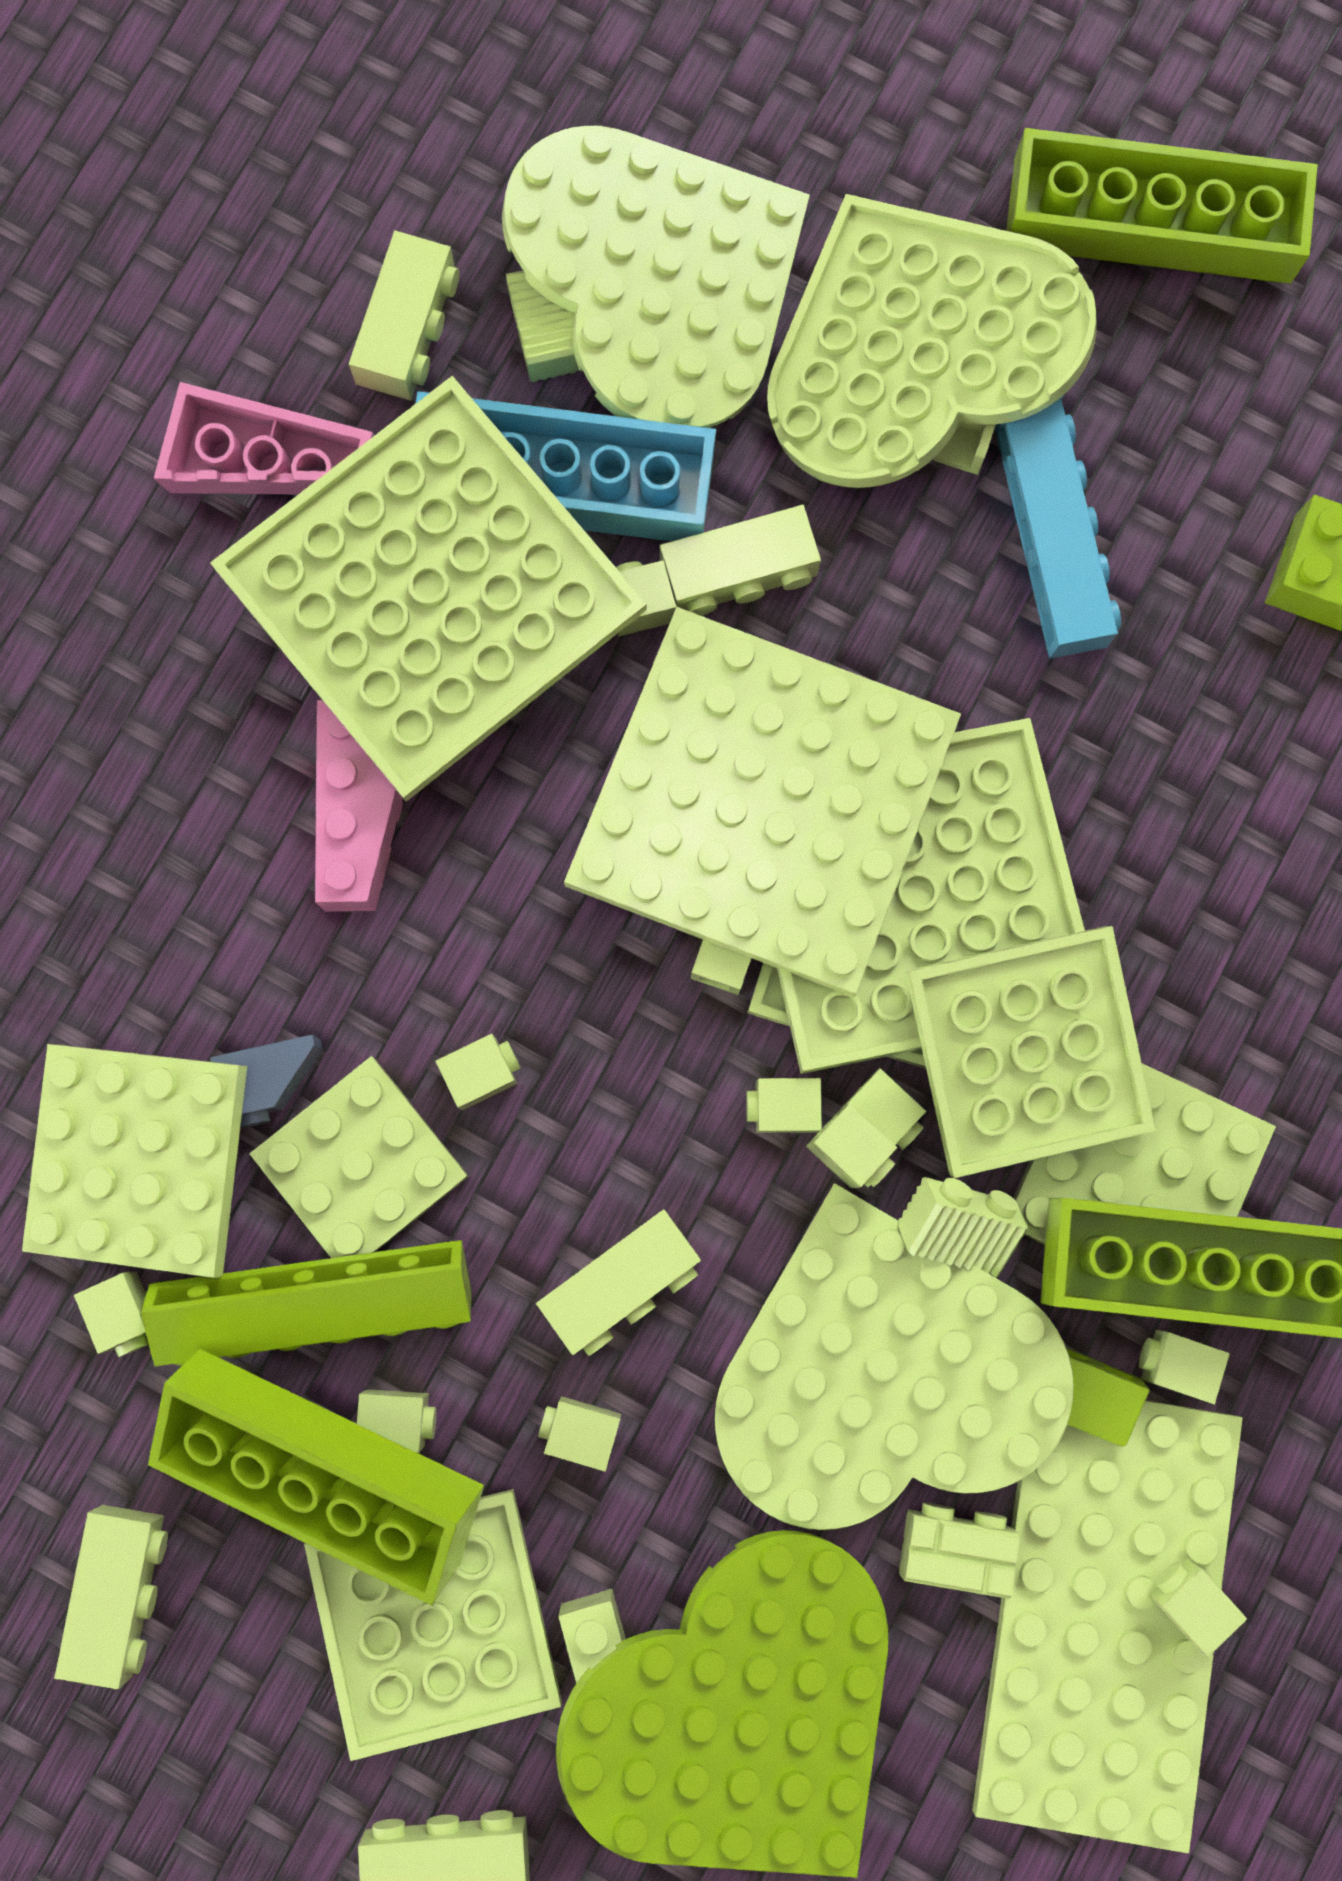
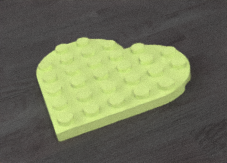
M580 126L564 129L545 137L523 155L514 168L507 185L502 210V226L508 251L513 252L517 262L525 272L524 278L554 304L575 313L573 349L579 370L584 371L588 381L596 391L595 397L605 408L617 417L711 428L738 415L751 400L764 376L810 195L626 131L603 126Z
M845 194L770 375L767 402L770 420L777 439L785 453L799 468L809 475L833 485L853 488L874 487L907 477L928 464L941 452L953 436L960 421L983 425L1013 422L1042 411L1070 390L1085 370L1095 344L1097 320L1093 292L1089 289L1087 282L1079 272V266L1074 260L1059 248L1043 240Z
M835 1183L723 1376L716 1401L715 1431L722 1460L733 1481L753 1504L770 1516L790 1525L807 1529L826 1530L852 1526L875 1516L896 1500L912 1477L932 1487L958 1493L993 1491L1023 1479L1037 1469L1053 1452L1066 1429L1073 1402L1072 1368L1065 1344L1059 1332L1047 1315L1034 1302L985 1271L979 1270L978 1267L973 1266L971 1270H967L965 1267L959 1268L955 1264L950 1266L946 1262L941 1264L936 1259L931 1261L927 1257L923 1259L919 1255H911L907 1251L898 1228V1220Z

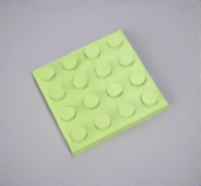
M1113 926L1099 927L905 971L948 1171L951 1177H962L1156 1131Z
M47 1044L22 1251L212 1278L223 1276L247 1066Z
M1142 1064L1156 1131L1030 1160L1013 1198L1017 1202L1019 1210L1028 1226L1024 1235L1045 1245L1049 1198L1058 1197L1237 1217L1276 1126Z
M514 1489L480 1498L461 1564L433 1606L306 1543L304 1544L350 1761L561 1707L562 1699Z

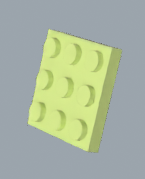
M372 1056L250 1153L254 1161L331 1258L377 1252L469 1177Z

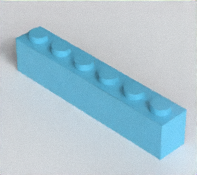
M1064 395L1052 405L1036 414L1013 422L995 425V432L1049 659L1107 648L1118 634L1117 630L1121 627V615L1118 604L1115 600L1110 601L1106 586L1110 577L1109 565L1105 554L1098 553L1095 536L1098 534L1097 515L1093 507H1087L1083 491L1087 487L1086 470L1081 460L1076 461L1072 445L1076 439L1075 425L1070 414L1065 415L1061 400Z

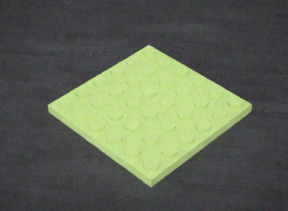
M453 376L210 562L215 571L406 802L647 610L646 602Z
M676 607L569 868L564 885L570 889L855 997L961 713Z
M1030 718L954 732L855 997L799 977L787 970L777 968L801 1074L922 1049L905 971L1085 931Z

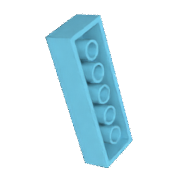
M417 391L416 403L429 393ZM472 398L583 530L665 541H675L704 533L716 429Z

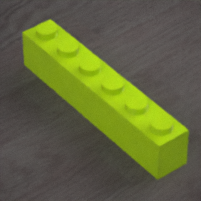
M462 1240L223 1273V1276L215 1278L201 1276L149 1284L141 1317L154 1366L169 1364L182 1366L199 1349L216 1357L240 1358L254 1352L275 1349L290 1351L303 1345L324 1342L345 1343L354 1338L381 1334L395 1336L409 1330L430 1327L450 1328L459 1323L471 1322L472 1292Z

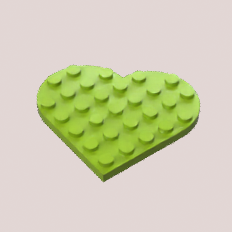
M781 1530L758 1534L734 1545L736 1549L726 1555L713 1568L710 1566L707 1568L693 1588L687 1601L680 1630H654L625 1639L615 1645L617 1649L604 1657L592 1670L588 1667L580 1677L565 1704L557 1733L556 1763L562 1791L579 1822L596 1841L610 1851L637 1862L857 1878L888 1653V1624L884 1605L870 1575L855 1558L837 1545L816 1535L800 1531Z

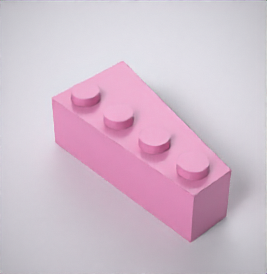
M180 382L154 480L170 493L298 495L375 435L367 430Z
M317 700L315 902L325 912L376 911L392 849L390 847L403 806V797L323 700Z

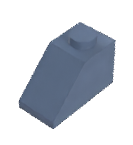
M308 1035L210 1057L211 1062L247 1066L240 1128L270 1122L269 1113L281 1111L285 1108L323 1050L320 1038Z

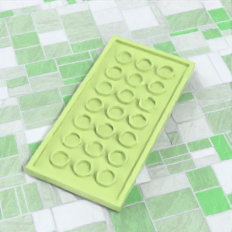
M1145 1400L1126 1446L1120 1447L1067 1425L1059 1443L1049 1457L1032 1473L1017 1481L1011 1527L1019 1533L1020 1542L1017 1563L1015 1564L1011 1599L1001 1598L972 1808L975 1817L1189 1853L1214 1652L1207 1657L1193 1646L1149 1595L1158 1588L1155 1582L1166 1568L1177 1562L1182 1565L1187 1559L1202 1568L1215 1584L1222 1589L1243 1417Z

